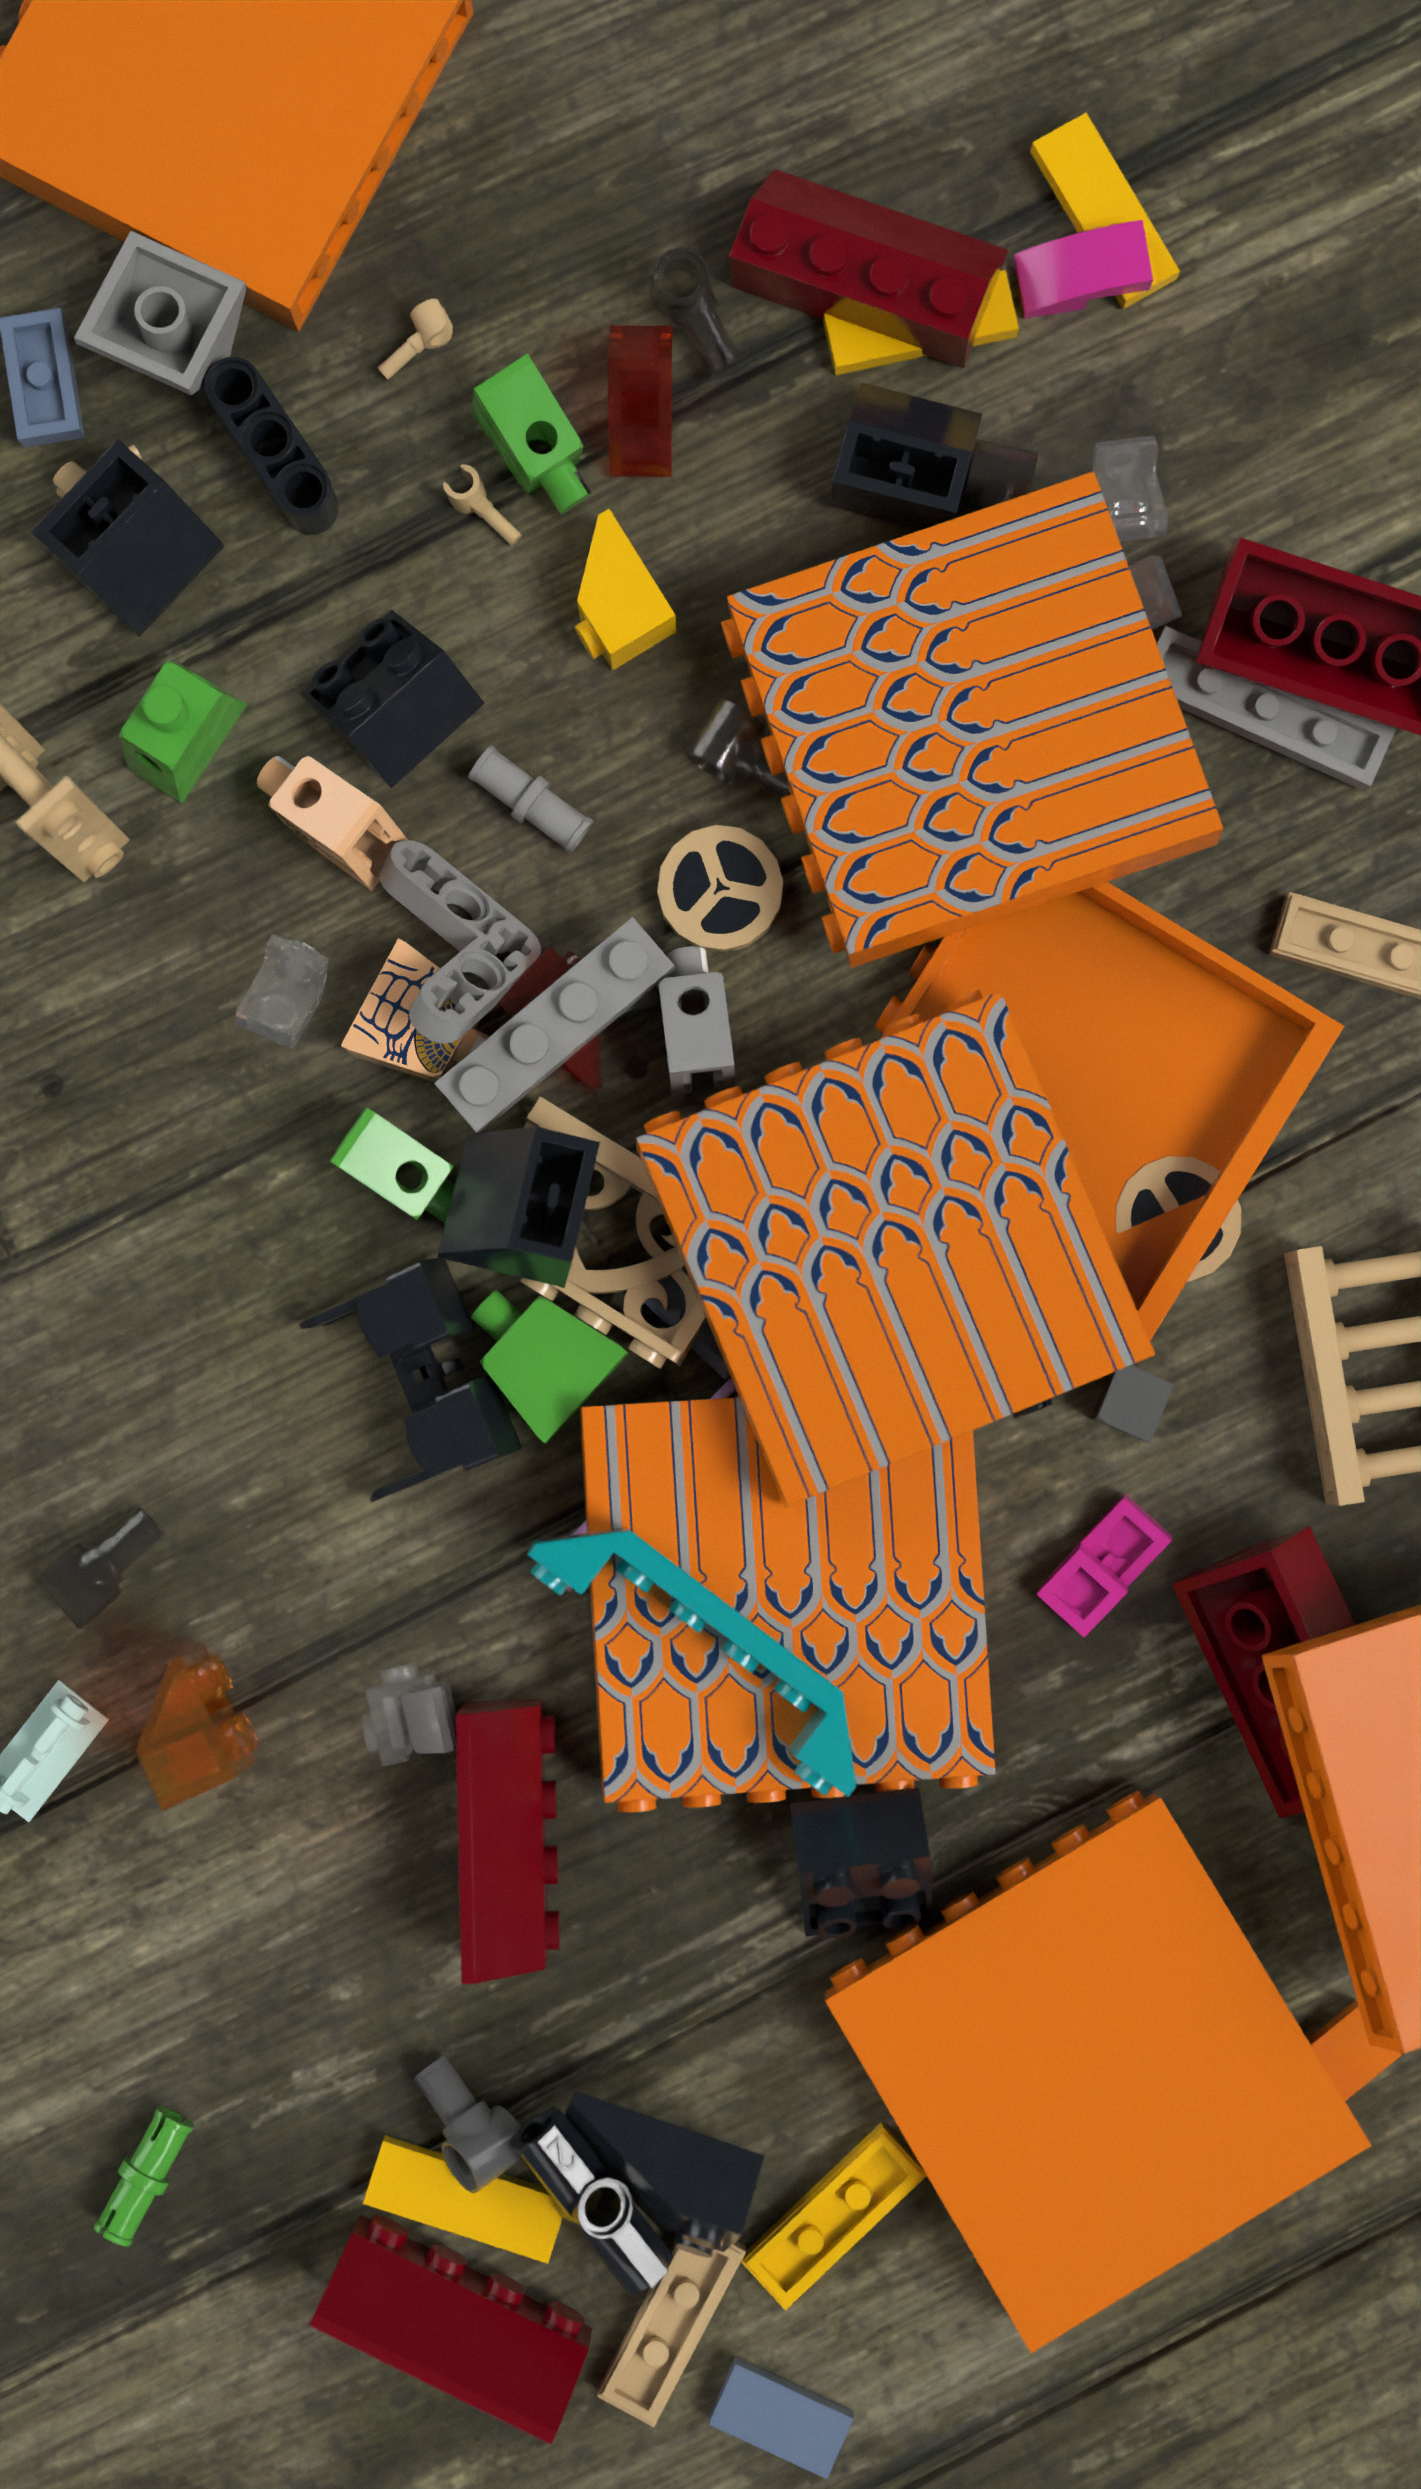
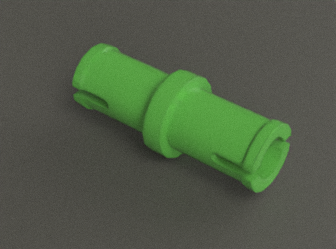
M163 2106L157 2107L154 2113L155 2116L133 2157H125L118 2169V2173L122 2177L100 2218L96 2220L93 2226L97 2233L104 2232L103 2237L113 2243L126 2247L131 2245L134 2239L133 2236L155 2195H163L170 2183V2179L166 2175L185 2139L194 2128V2124L190 2120L185 2119L182 2123L185 2116Z

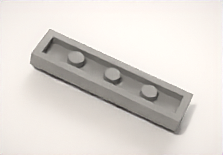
M1165 625L1157 641V646L1180 709L1360 790L1366 791L1371 787L1396 732L1395 728L1196 663L1201 641Z
M632 917L436 1081L435 1084L477 1134L481 1133L654 988L659 980L673 972L675 966L634 917Z

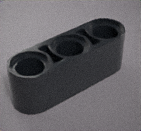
M226 357L217 361L209 368L205 377V392L219 422L288 524L295 531L305 535H317L327 531L335 523L339 514V502L327 472L258 370L249 361L240 357ZM246 386L252 389L250 397L241 404L229 405L223 402L226 394L233 388ZM271 437H281L287 440L285 448L275 456L265 457L258 454L260 445ZM316 488L322 491L320 500L314 506L298 508L292 505L295 495L300 490Z

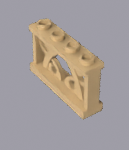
M540 1096L527 1116L528 1121L523 1128L540 1127L600 1142L594 1170L602 1174L604 1187L599 1194L587 1196L584 1210H597L608 1207L620 1200L631 1187L642 1193L636 1211V1229L643 1247L652 1259L618 1269L586 1270L577 1247H575L565 1288L522 1278L520 1282L552 1302L559 1291L580 1304L574 1315L607 1335L612 1325L629 1334L634 1339L628 1349L661 1369L666 1359L681 1366L708 1321L691 1279L683 1271L686 1267L672 1234L669 1236L662 1235L665 1241L674 1246L666 1252L658 1246L652 1236L651 1223L655 1218L664 1214L641 1158ZM671 1276L683 1290L686 1300V1312L682 1320L675 1326L658 1329L645 1321L641 1309L647 1300L654 1298L660 1300L665 1311H667L668 1294L659 1281ZM627 1291L623 1302L625 1316L591 1294Z

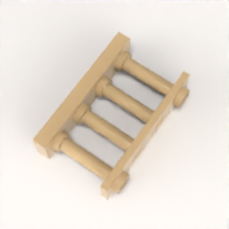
M0 703V791L9 784L32 807L16 823L83 882L92 875L96 878L105 875L121 860L124 854L121 848L130 839L67 776L55 787L36 768L38 766L36 758L46 749Z
M1322 1246L1284 1253L1325 1504L1342 1506L1365 1502L1363 1487L1370 1485V1479L1421 1472V1446L1366 1454L1363 1448L1356 1449L1352 1424L1358 1423L1360 1416L1421 1407V1381L1355 1391L1353 1385H1345L1341 1360H1347L1350 1352L1421 1342V1316L1344 1327L1342 1322H1335L1331 1297H1336L1339 1289L1421 1277V1251L1334 1264L1332 1259H1324Z

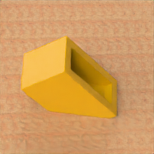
M607 509L600 513L597 518L577 599L579 616L582 622L574 627L589 655L593 659L603 655L613 671L676 633V615L611 510Z

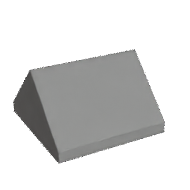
M130 231L81 323L74 340L76 344L192 395L205 386V377L209 368L217 361L230 357L246 293V283Z

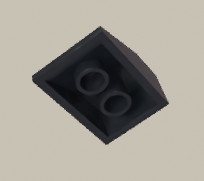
M574 2091L563 2114L610 2175L628 2188L632 2201L661 2231L677 2236L674 2244L677 2248L694 2255L712 2258L714 2249L725 2252L742 2236L765 2155Z

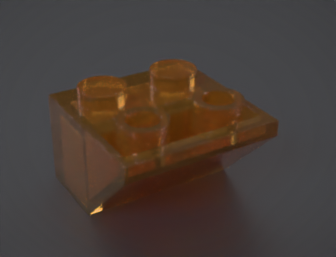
M205 1645L169 1661L136 1748L137 1755L162 1811L238 1777L256 1763L252 1751L258 1749L259 1745L254 1729L244 1713L236 1716L226 1694L227 1691L232 1690V1682L227 1668L218 1654L209 1656Z

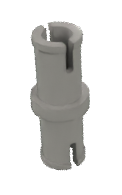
M493 745L485 750L468 775L469 780L475 781L513 810L511 813L512 818L521 824L527 820L565 848L564 850L569 854L578 846L593 824L591 818L585 817L550 791L551 783L541 775L534 779L499 753Z

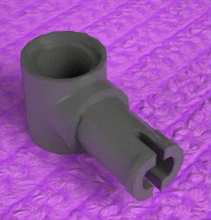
M446 2055L434 2061L414 2078L415 2083L446 2126L442 2131L446 2138L441 2147L443 2157L451 2173L463 2188L472 2194L477 2193L522 2160L512 2147V2144L517 2139L518 2130L521 2128L518 2122L505 2108L499 2105L490 2109L484 2100L478 2103Z

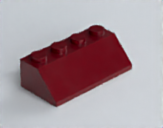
M774 169L752 196L729 254L731 287L821 319L824 318V314L833 316L921 348L922 354L964 369L999 273L1005 263L1008 249Z
M1241 537L1235 539L1231 544L1210 605L1195 662L1421 736V596Z
M1310 1526L1260 1542L1181 1578L1172 1584L1279 1818L1304 1813L1305 1810L1261 1655L1356 1625Z
M543 1699L466 1701L456 1713L461 1984H477L545 1970L549 1959V1950H560V1911L548 1910L547 1885L559 1884L558 1845L546 1844V1819H557V1780H545L544 1755L556 1754L555 1715H544Z
M360 2215L328 2280L309 2326L552 2445L590 2349L592 2328L583 2324L585 2321L584 2317L565 2304L552 2301L546 2306L526 2296L525 2288L506 2275L492 2273L490 2277H487L466 2267L467 2260L460 2253L449 2247L434 2244L430 2249L407 2238L409 2235L408 2230L392 2219L374 2216L373 2220Z

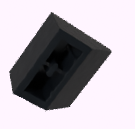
M861 382L834 473L829 505L919 529H926L955 519L982 414Z
M119 439L108 448L31 531L41 547L57 564L139 638L225 547L221 540L177 493Z
M393 610L383 618L369 623L360 633L358 641L337 660L323 665L313 676L312 683L299 693L356 756L391 789L485 704L446 652Z
M540 1127L468 1135L437 1258L565 1288L600 1142Z
M919 1788L790 1804L806 1937L821 1935L832 1939L843 1938L851 1935L856 1930L886 1927L890 1930H906L918 1925L920 1922L933 1921L931 1856Z

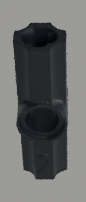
M552 2106L545 2112L535 2114L518 2130L517 2139L512 2144V2147L554 2199L559 2215L576 2227L628 2294L635 2296L642 2290L653 2288L668 2273V2265L673 2254L632 2203V2196L628 2188L610 2175L560 2109ZM601 2188L599 2204L595 2210L585 2214L587 2198L594 2190Z

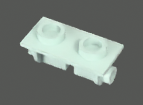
M61 1680L57 1681L0 1754V1812L3 1814H8L12 1809L27 1822H30L110 1720Z

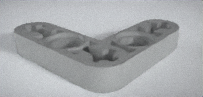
M402 840L395 843L379 871V879L382 886L392 897L459 951L455 957L425 981L409 1008V1018L413 1027L429 1040L438 1043H452L463 1036L526 979L541 954V945L538 938L528 927L435 851L422 843L413 840ZM447 904L463 908L472 916L473 920H466L457 916L448 908ZM509 951L511 954L503 963L496 957L498 953L501 954ZM462 972H470L479 976L488 984L490 989H481L467 981ZM450 998L456 1005L453 1010L448 1009L445 1012L439 1010Z

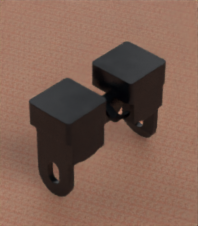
M442 1258L420 1260L386 1275L387 1284L361 1294L350 1301L315 1315L299 1324L300 1329L331 1325L358 1313L361 1329L367 1341L375 1349L378 1358L390 1354L393 1367L413 1414L403 1418L407 1429V1440L414 1458L424 1470L377 1489L369 1498L371 1503L462 1466L465 1471H468L522 1449L498 1386L490 1376L469 1381L450 1390L447 1388L443 1377L464 1369L459 1357L442 1364L437 1363L431 1347L439 1346L472 1332L473 1325L448 1264Z

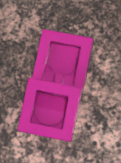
M1143 219L1076 233L1043 243L1014 255V265L1024 319L1083 310L1089 299L1150 290L1153 282Z
M1124 1493L1065 1557L1039 1588L1036 1595L1085 1638L1128 1593V1586L1170 1544L1172 1535Z

